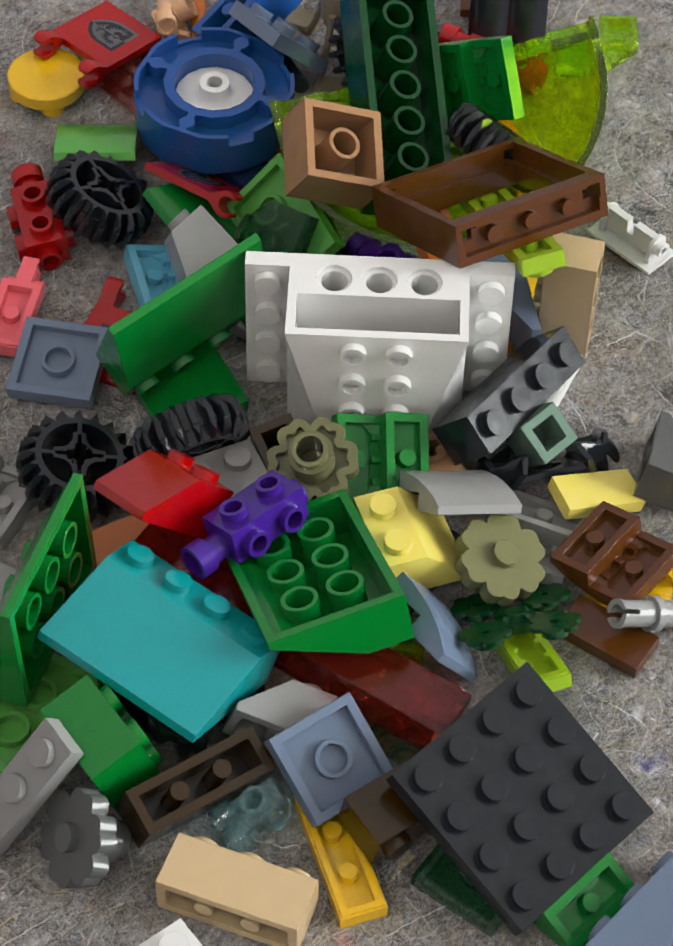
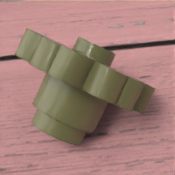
M318 417L310 425L304 419L297 418L289 426H285L277 432L279 445L270 448L266 454L268 461L267 472L273 469L290 480H297L304 487L308 501L344 488L349 493L347 480L353 479L359 474L358 449L355 443L346 440L345 430L341 424L331 422L326 417Z
M490 514L484 521L473 519L455 541V548L461 554L455 561V570L461 576L463 585L468 589L479 592L482 600L486 603L508 606L516 598L527 599L536 591L539 583L545 577V570L539 564L545 556L544 547L539 543L535 531L531 529L521 530L519 520L513 515Z

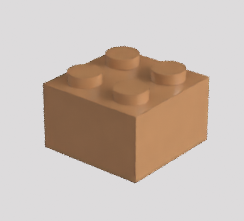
M304 97L282 119L285 196L362 209L373 200L371 186L384 182L381 113Z

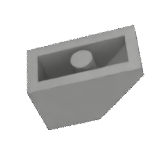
M293 679L239 701L223 723L221 732L232 736L252 726L264 748L267 749L264 741L335 700L338 696L323 691L315 684L302 683Z

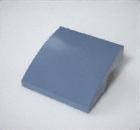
M402 572L396 579L406 595L407 603L420 615L412 624L414 637L438 662L471 682L477 676L475 663L470 647H467L466 642L458 640V632L462 629L456 618L435 593L405 572Z

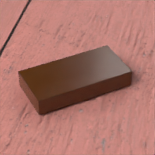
M581 594L567 611L580 613L582 620L578 624V630L570 632L563 639L633 678L638 675L658 647L660 637L651 632H645L641 627H623L622 629L611 627L607 618L621 616L616 613H607L605 607Z

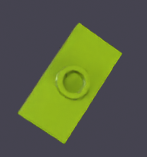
M528 632L521 635H512V637L504 639V643L495 649L511 674L528 662L552 692L572 686L571 672L550 642L543 638L541 633L533 634Z

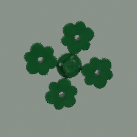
M539 583L536 591L527 599L518 598L519 601L523 602L521 606L515 605L501 610V606L497 603H486L482 600L479 593H474L467 598L456 599L454 606L450 608L454 617H464L467 622L473 623L470 625V628L458 632V640L466 642L467 647L478 651L494 650L504 643V639H508L512 635H521L528 632L533 634L541 633L542 637L547 640L563 639L570 632L578 630V624L582 620L580 613H565L563 610H554L561 601L571 598V590L563 588L560 583L548 585ZM535 611H537V612H547V611H550V612H548V614H547V613H539V614H536ZM496 615L495 621H491L488 623L483 622L490 619L491 616Z

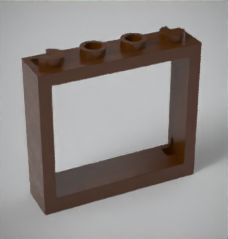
M516 137L371 186L378 228L460 269L608 216L605 174ZM512 149L513 159L504 158L503 151ZM514 184H519L533 191L456 219H451L437 212ZM466 230L467 237L462 238V231Z

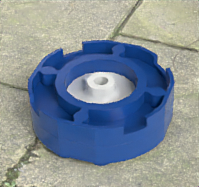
M224 27L201 28V36L180 41L177 40V35L173 34L155 44L136 69L134 75L136 128L143 143L162 161L179 165L206 176L232 173L252 168L268 161L283 144L282 119L294 108L295 77L294 73L290 74L284 65V55L261 38Z

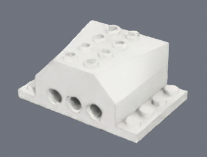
M246 251L247 381L287 383V414L291 413L294 420L297 418L304 419L310 425L318 417H326L332 422V416L337 413L381 415L385 412L428 414V430L433 431L432 428L462 401V390L473 391L507 359L515 283V263L481 261L460 269L441 259Z

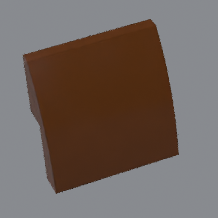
M602 501L550 555V562L575 585L608 606L610 601L615 598L641 600L647 596L673 568V544L642 531L640 517Z

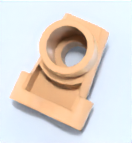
M157 0V8L151 11V15L160 34L167 36L176 34L177 40L180 41L191 38L186 22L197 16L198 11L193 0Z

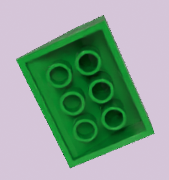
M257 233L107 329L96 356L124 397H127L134 391L137 392L139 397L144 395L161 382L157 376L169 368H172L175 373L181 371L196 360L194 352L206 344L212 350L232 336L229 329L242 322L246 327L245 257L246 251L263 252L262 242Z
M72 474L42 521L33 540H28L22 550L21 563L15 575H10L5 582L3 598L0 602V701L28 707L55 652L53 648L37 638L39 630L97 567L83 474Z
M345 488L308 501L309 516L306 517L302 528L295 533L286 531L274 539L263 556L258 558L250 556L240 564L228 557L226 558L269 650L370 654L415 638L406 595Z

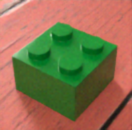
M86 674L40 709L45 718L59 719L84 753L78 761L101 793L107 797L117 813L118 811L115 806L125 791L161 773L156 765L163 758L107 684L98 689L88 674Z

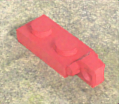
M24 256L16 277L8 276L7 278L3 277L1 280L0 355L15 357L27 316L37 317L45 295V282L40 281L42 272L39 269L40 259Z

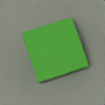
M59 124L54 144V161L64 159L68 153L76 155L79 150L85 151L87 154L94 150L101 157L110 155L114 161H135L137 159V142L139 140L136 124Z

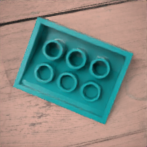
M134 540L129 541L108 555L39 630L37 636L39 640L192 743L229 714L239 701L248 698L267 682L280 652L269 650L253 618L231 605L226 598L205 588L193 580L189 574L176 569L155 555L151 549L138 544Z

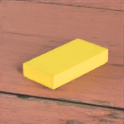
M628 469L552 476L547 485L565 520L587 518L602 501L629 513L641 512L646 503L645 500L633 496L636 483Z

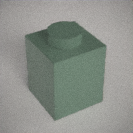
M550 402L542 404L506 439V442L516 456L524 453L528 455L529 467L547 464L577 440L578 437L555 403Z

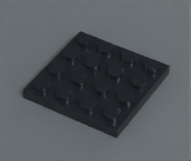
M528 662L523 664L386 779L388 784L514 936L528 928L608 852L610 853L654 813Z

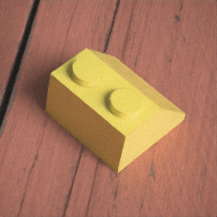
M396 486L354 497L353 504L396 578L402 572H405L428 589L461 580V576L454 567L455 561L461 554L455 548V539L444 515L418 511L419 495Z

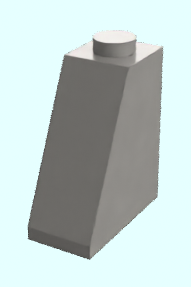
M202 205L191 214L187 209L180 212L168 224L171 232L164 242L178 282L238 245Z

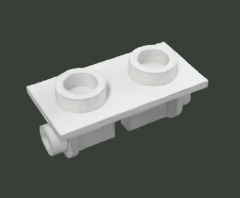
M607 202L608 216L600 218L598 222L587 229L588 234L597 240L605 241V246L646 275H650L673 257V250L669 248L670 245L666 243L664 235L657 234L641 222L633 223L634 217L621 209L616 202Z

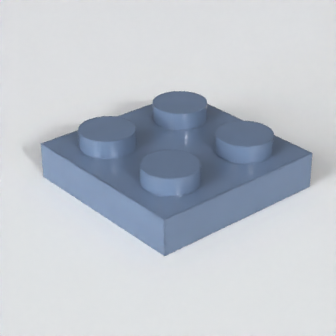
M236 0L229 10L228 14L270 46L315 72L322 74L330 62L317 52L320 48L318 43L302 33L296 37L295 33L298 28L279 16L275 22L271 19L274 15L256 2L251 7H248Z
M27 316L6 385L8 398L92 409L104 367L97 358L96 353L108 327Z
M350 692L341 695L264 741L312 827L319 826L340 813L346 796L393 769Z

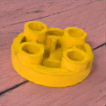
M60 48L47 60L39 58L33 53V50L21 54L11 63L7 72L11 100L25 107L41 110L48 117L61 115L65 107L79 99L86 89L78 84V79L85 75L78 69L82 61L75 54Z

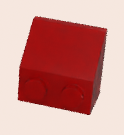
M170 449L168 455L148 450L100 477L93 486L94 490L141 521L201 539L207 537L202 517L225 500L230 499L234 493L218 482L220 474L198 464H195L193 467L194 458L174 449Z

